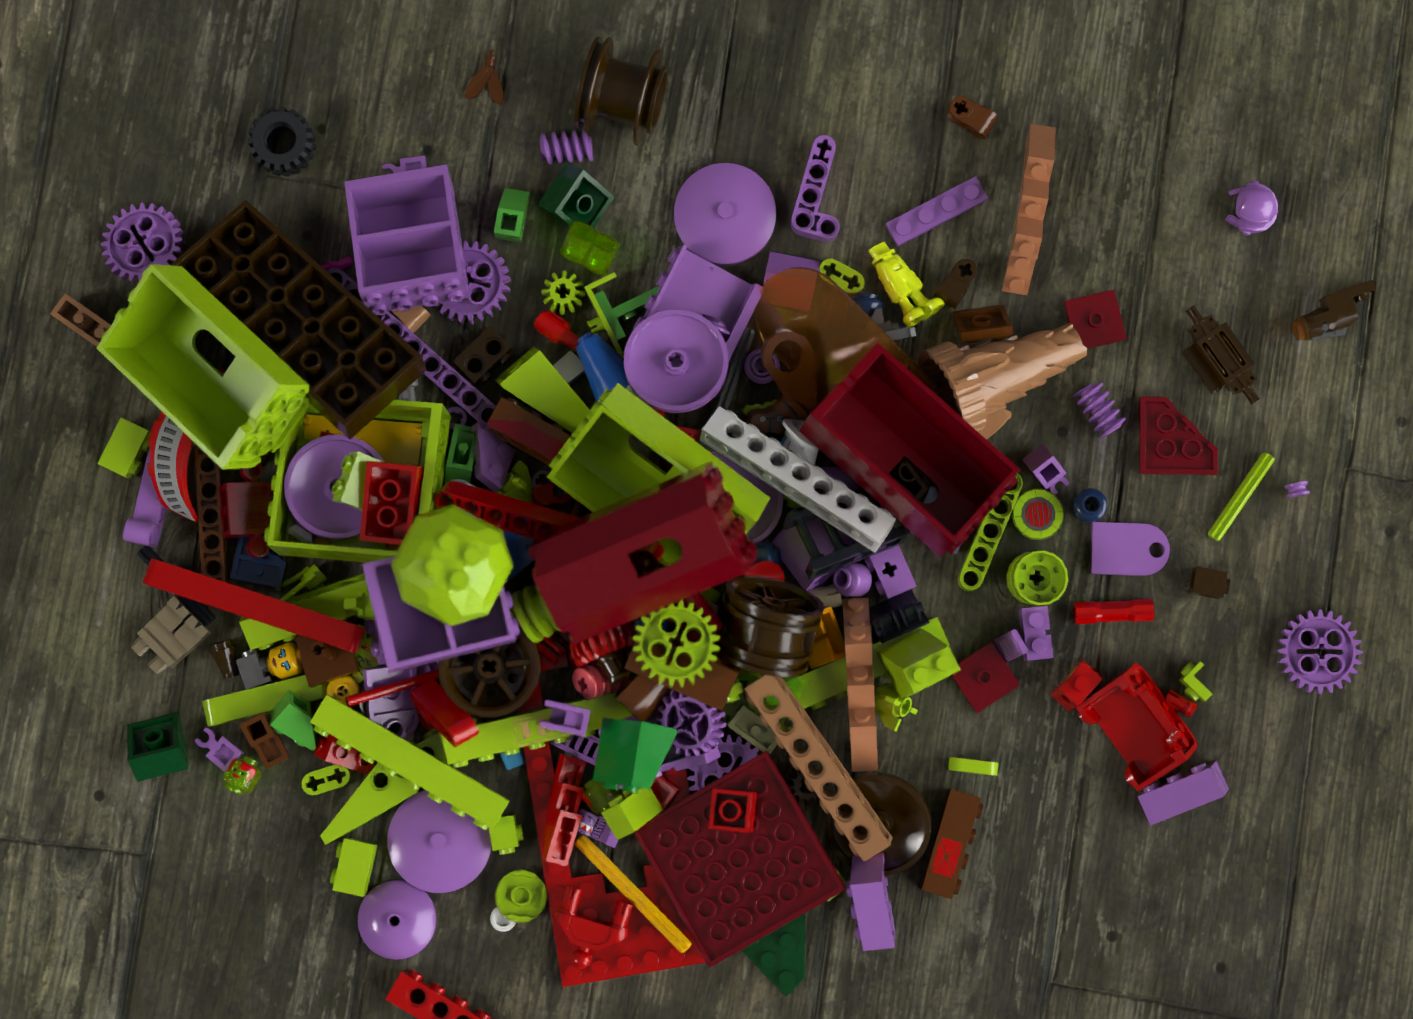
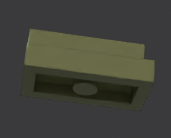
M744 703L738 707L732 716L726 715L725 721L727 726L762 752L768 750L771 754L778 745L775 740L776 734L772 728L766 727L760 715Z

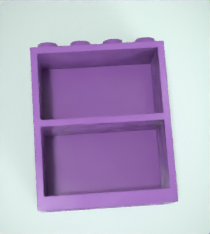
M447 164L345 181L358 290L362 302L375 315H383L388 311H407L412 309V307H432L441 302H460L464 298H470L455 192Z
M394 557L363 564L388 673L513 643L516 640V635L520 633L516 617L511 618L509 612L513 607L510 592H505L504 587H502L488 615L449 626L402 601L391 566Z

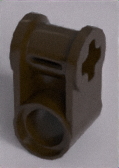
M970 259L959 260L949 275L944 278L933 296L941 298L945 304L955 310L976 276V264ZM968 267L971 276L965 275L961 277V270L959 268L964 269Z
M633 646L619 652L610 653L597 661L608 678V685H613L635 674L625 669Z

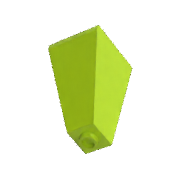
M534 346L494 379L501 387L571 433H574L590 411L542 352Z

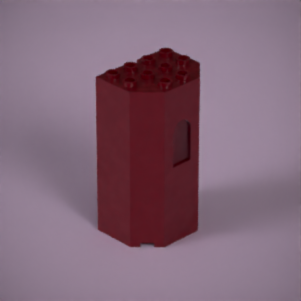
M878 342L817 406L799 430L940 558L946 552L952 554L969 537V534L984 520L985 516L1018 481L1015 476L1020 469ZM903 457L936 486L937 498L931 503L919 501L889 474Z
M712 461L540 535L528 548L530 558L536 561L535 569H532V573L540 594L556 627L562 633L568 631L570 633L569 639L574 644L723 583L750 570L757 559V548L752 540H748L744 532L746 531V525L740 515L737 517L734 515L731 508L735 506L734 499L729 491H725L721 483L723 482L722 473L718 467L714 468ZM663 538H673L680 543L682 556L677 562L644 576H638L628 553Z

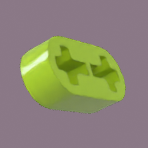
M826 259L820 264L819 276L825 283L850 296L857 295L858 292L863 290L864 278L859 272L835 259ZM831 265H834V271L841 275L840 278L833 274L827 277L825 275L826 270L823 268H829ZM843 277L852 280L853 277L857 278V284L860 286L858 288L853 287L852 290L849 289V283L843 280Z
M949 757L948 770L997 776L999 763Z
M335 764L310 772L303 777L302 788L309 795H319L344 787L351 780V771L349 768ZM339 768L340 772L345 771L346 776L342 778V783H339L338 780L329 781L328 777L335 775V769ZM312 776H314L315 780L322 778L325 780V783L317 786V791H314V788H308L307 783L311 782Z

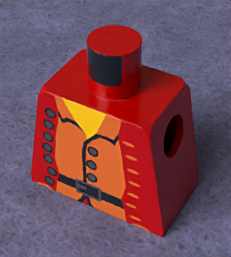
M1081 658L1049 695L1069 712L1078 707L1103 679L1102 675Z

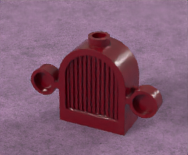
M261 463L253 468L240 469V474L245 482L225 483L219 487L223 539L249 538L246 550L253 558L265 556L270 548L267 546L263 536H265L266 527H270L271 517L268 515L269 502L273 501L274 491H272L271 483L256 481L263 473Z

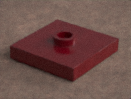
M1115 290L1063 302L1068 323L1073 324V328L1078 332L1082 344L1087 349L1127 339Z
M992 642L959 662L958 665L961 670L951 675L976 714L1020 686Z

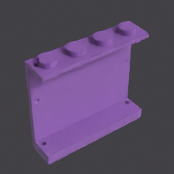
M686 245L679 246L678 249L674 248L667 260L670 262L667 271H662L657 279L656 285L659 288L655 295L651 294L648 297L644 306L647 311L643 318H638L633 330L647 317L665 310L681 309L695 312L701 316L706 314L722 321L725 324V328L730 332L729 335L721 334L724 341H726L729 362L765 288L758 284L751 285L686 250Z

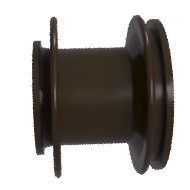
M596 37L587 55L579 84L574 115L575 128L581 129L584 125L585 132L589 134L600 116L634 125L633 143L636 146L641 143L645 131L647 134L652 135L659 119L668 80V66L663 65L661 68V50L657 49L653 53L647 67L613 58V39L608 37L603 43L601 37Z

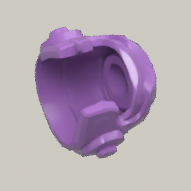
M1252 180L1250 183H1246L1245 187L1228 191L1230 196L1238 195L1236 214L1239 218L1234 215H1228L1225 221L1237 227L1243 235L1249 236L1253 233L1263 232L1276 220L1278 203L1275 194L1268 187Z

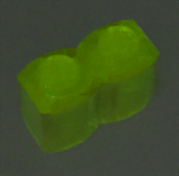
M575 221L567 233L560 254L570 262L583 264L594 274L606 276L614 263L621 244L615 238L607 234L598 233L594 228L585 223Z

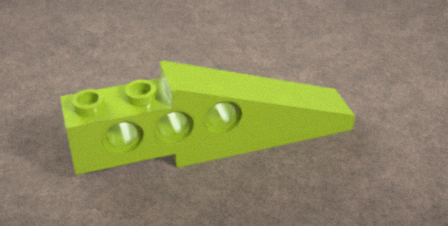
M435 728L424 734L425 740L416 746L421 749L424 747L432 748L434 756L445 762L439 731ZM378 762L324 830L321 838L325 845L330 844L420 791L405 784V777L399 774L393 777L382 770L384 765ZM379 773H384L388 777V784L383 788L379 787L375 782L376 776Z

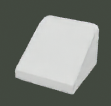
M571 350L553 365L569 386L585 373L580 359Z

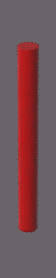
M438 669L345 697L348 707L422 685L431 679L439 680Z

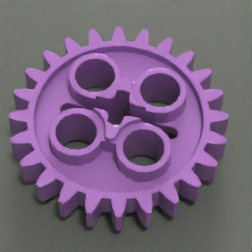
M141 202L139 209H136L131 204L130 212L127 213L123 208L121 209V218L115 215L112 216L116 222L114 225L106 224L110 229V233H102V236L108 241L101 243V246L106 250L101 254L105 259H108L105 264L112 268L111 271L116 276L119 275L123 281L129 278V281L135 285L138 279L140 282L144 270L151 264L170 266L177 260L176 255L184 253L178 247L185 245V241L180 238L184 235L182 229L179 228L181 224L177 219H174V215L171 212L166 213L167 211L164 207L161 206L157 210L154 203H151L147 209V206ZM152 223L151 228L149 230L144 231V227L147 224ZM133 226L136 227L137 232L144 239L145 245L155 259L153 262H151L148 254L142 248L141 242L132 231ZM130 237L126 244H122L124 238ZM165 243L161 250L156 251L159 244ZM138 257H142L141 262L134 265V261Z
M464 241L463 254L467 281L469 282L470 278L474 281V283H469L468 285L470 298H464L460 302L447 301L435 305L436 308L442 307L440 313L443 316L449 312V319L451 321L458 316L460 324H463L466 318H468L471 324H474L475 317L484 322V314L487 313L490 317H494L492 309L501 310L498 302H507L503 292H510V288L504 284L511 282V279L504 274L509 272L507 266H502L505 262L502 257L496 259L498 253L495 249L488 253L489 247L487 244L480 249L477 241L474 242L472 247L469 246L467 241ZM482 268H490L487 276H478ZM491 284V287H490V288H486V287L482 286V285ZM476 293H485V297L482 301H473V297Z
M1322 609L1316 610L1315 617L1311 610L1306 611V619L1301 614L1296 615L1298 623L1288 621L1287 623L1291 630L1282 629L1281 632L1286 638L1277 639V642L1283 645V649L1276 650V653L1283 654V658L1279 659L1277 663H1285L1286 665L1281 672H1290L1291 675L1287 681L1292 682L1297 679L1296 688L1299 689L1306 685L1307 693H1311L1314 687L1317 694H1322L1324 687L1327 693H1332L1333 685L1337 689H1342L1341 680L1350 683L1351 679L1348 674L1358 673L1353 668V665L1362 663L1355 658L1356 655L1363 653V651L1357 650L1355 647L1361 643V640H1353L1357 630L1348 631L1351 622L1341 624L1342 615L1332 619V611H1327L1324 617ZM1304 631L1308 632L1312 638L1308 646L1304 645L1301 641V635ZM1330 632L1335 633L1338 640L1335 646H1331L1327 642V635ZM1334 649L1341 650L1342 654H1324L1319 656V654H1298L1296 650ZM1305 657L1310 659L1312 664L1308 672L1304 671L1301 667V661ZM1330 658L1335 659L1338 664L1335 672H1331L1327 668V661Z
M731 735L727 736V740L724 743L721 738H717L719 741V752H727L732 756L731 765L722 767L719 765L718 760L715 759L705 765L690 767L689 769L694 771L695 775L689 776L688 780L695 781V785L691 786L689 790L698 791L705 787V779L709 775H715L719 779L723 776L724 772L729 773L739 756L743 758L739 766L758 756L757 752L759 749L755 747L752 750L749 741L745 745L741 744V736L737 738L736 742H732Z

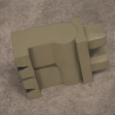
M175 596L137 633L139 637L131 646L140 657H143L150 649L157 654L147 665L158 675L169 667L174 668L212 634Z

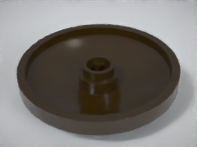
M873 772L854 777L853 781L893 837L890 846L879 852L884 853V876L898 874L910 868L924 853L931 834L930 811L923 796L912 784L892 774ZM848 804L840 805L841 809L846 813L853 811L852 807ZM828 813L826 816V831L832 849L846 865L852 867V856L855 855L850 849V841L845 834L841 835L834 824V818ZM858 825L855 827L856 831L860 834L868 833L864 826Z

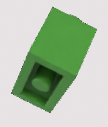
M455 424L444 483L451 479H462L471 484L475 464L473 447L477 445L476 433H472L471 426Z

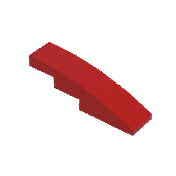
M560 754L548 804L543 860L567 866L582 815L577 814L585 789L579 786L586 761Z

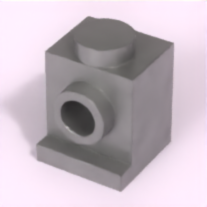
M256 649L241 653L242 658L236 660L246 690L275 682L273 676H267L266 672H269L266 658H261Z

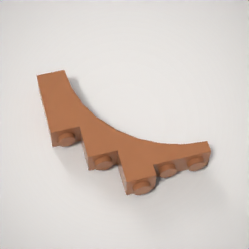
M1030 124L1025 145L1017 214L1002 284V291L1021 295L1028 294L1035 261L1038 258L1042 242L1043 219L1048 203L1049 181L1055 158L1056 128Z
M868 598L842 599L852 772L878 771Z

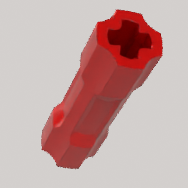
M1153 599L1073 603L1074 624L1154 621Z

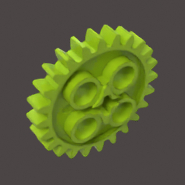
M680 600L678 607H674L672 603L666 609L664 607L658 609L657 613L655 611L649 613L650 619L642 616L641 621L645 624L644 627H635V630L641 633V636H633V641L640 643V645L633 648V652L641 653L636 658V663L645 662L641 671L644 672L650 669L649 679H653L656 675L659 676V685L665 679L669 680L670 688L673 687L675 681H678L682 688L686 679L693 685L695 675L701 679L704 678L702 669L712 670L708 661H717V658L711 654L720 649V647L713 645V642L718 641L720 637L711 634L717 629V626H708L711 616L702 618L703 608L694 612V603H691L688 608H684L683 600ZM666 620L673 621L676 624L675 631L671 633L664 632L661 628L662 623ZM682 622H686L687 625L680 643L683 647H677L671 665L667 666L666 661L672 650V644L669 641L676 640ZM689 631H698L702 637L697 643L689 642L686 638V634ZM655 645H662L666 649V654L663 657L657 658L652 655L651 649ZM680 655L689 656L691 659L690 666L686 668L678 666L676 663L677 657Z

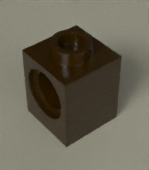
M1203 567L1192 568L1188 594L1215 599L1224 598V594H1228L1230 588V579L1227 578L1228 572Z

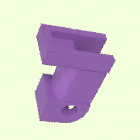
M546 699L545 706L553 707L550 721L541 720L540 727L585 737L591 710Z

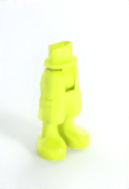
M885 242L872 247L868 251L874 259L872 264L876 268L878 278L884 285L890 300L895 305L899 304L903 313V323L906 327L911 328L921 320L925 321L943 308L945 303L941 298L928 300L920 292L923 288V283L916 276V273L910 270L904 260L898 254H895L896 251L889 249ZM908 298L912 299L915 307L911 304Z

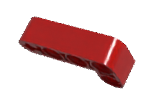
M434 679L409 691L419 721L427 732L436 728L453 747H457L479 735L478 728L472 717L465 710L457 707Z

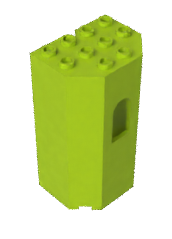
M151 264L144 270L142 279L136 288L129 293L128 301L130 304L128 308H122L116 313L114 322L102 335L97 349L222 469L255 467L261 462L260 456L269 451L274 453L283 445L309 407V399L306 397V393L309 392V385L182 266ZM208 330L236 356L224 375L197 351L195 339L200 331Z
M619 383L616 384L612 391L609 388L604 391L549 464L552 471L547 476L548 479L592 512H595L712 461L714 468L718 467L722 473L723 482L721 483L725 491H729L734 499L735 506L731 507L736 517L740 515L745 522V534L755 525L770 500L769 496ZM631 434L635 435L673 464L668 473L664 472L632 447L630 442ZM673 538L659 540L664 547V554L659 562L664 566L677 562L682 556L680 543Z

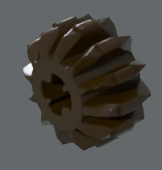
M793 767L792 770L797 776L794 778L786 775L785 778L793 781V785H788L790 790H794L792 793L794 797L796 795L799 796L797 799L799 806L802 800L805 799L806 808H810V798H813L814 802L819 805L820 802L815 791L809 793L804 790V793L800 791L799 788L802 786L800 781L805 776Z

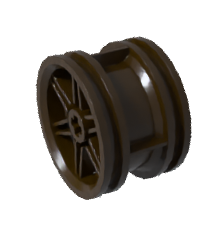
M737 576L730 579L726 584V592L723 596V607L720 615V620L724 627L715 633L720 639L713 642V645L720 647L719 651L715 653L735 666L759 674L794 677L805 673L809 667V660L813 652V642L821 622L820 617L824 611L823 602L814 594L801 587L773 578Z

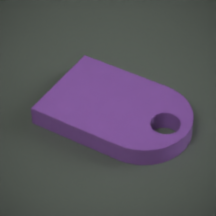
M1111 522L1091 523L1090 574L1147 576L1162 569L1169 558L1170 546L1168 539L1159 528L1153 525ZM1152 543H1158L1162 546L1163 553L1159 558L1153 557L1149 552V547Z
M387 665L363 668L364 690L367 691L416 676L417 668L412 667L388 673ZM418 686L365 702L366 717L389 729L392 723L397 722L400 726L397 735L404 739L409 738L419 723L409 691Z

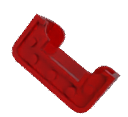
M1134 663L1085 698L1076 709L1083 722L1091 725L1098 723L1128 763L1124 774L1126 781L1139 792L1187 761L1198 745L1192 732L1175 709L1165 700L1166 697L1147 671L1140 664Z

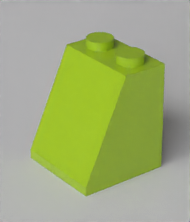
M924 629L877 652L900 699L915 694L961 670L949 646Z

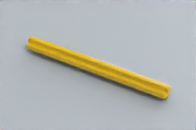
M582 835L577 839L575 846L679 952H686L691 946V942L587 836Z

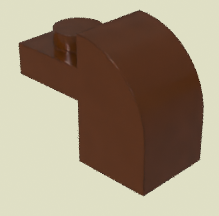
M263 712L239 724L250 747H255L265 769L290 758L279 733L270 726V715L267 712Z

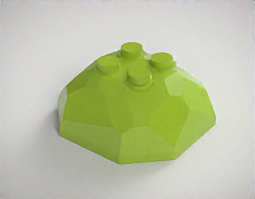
M455 505L417 515L391 562L402 601L449 626L488 615L513 568L502 530Z

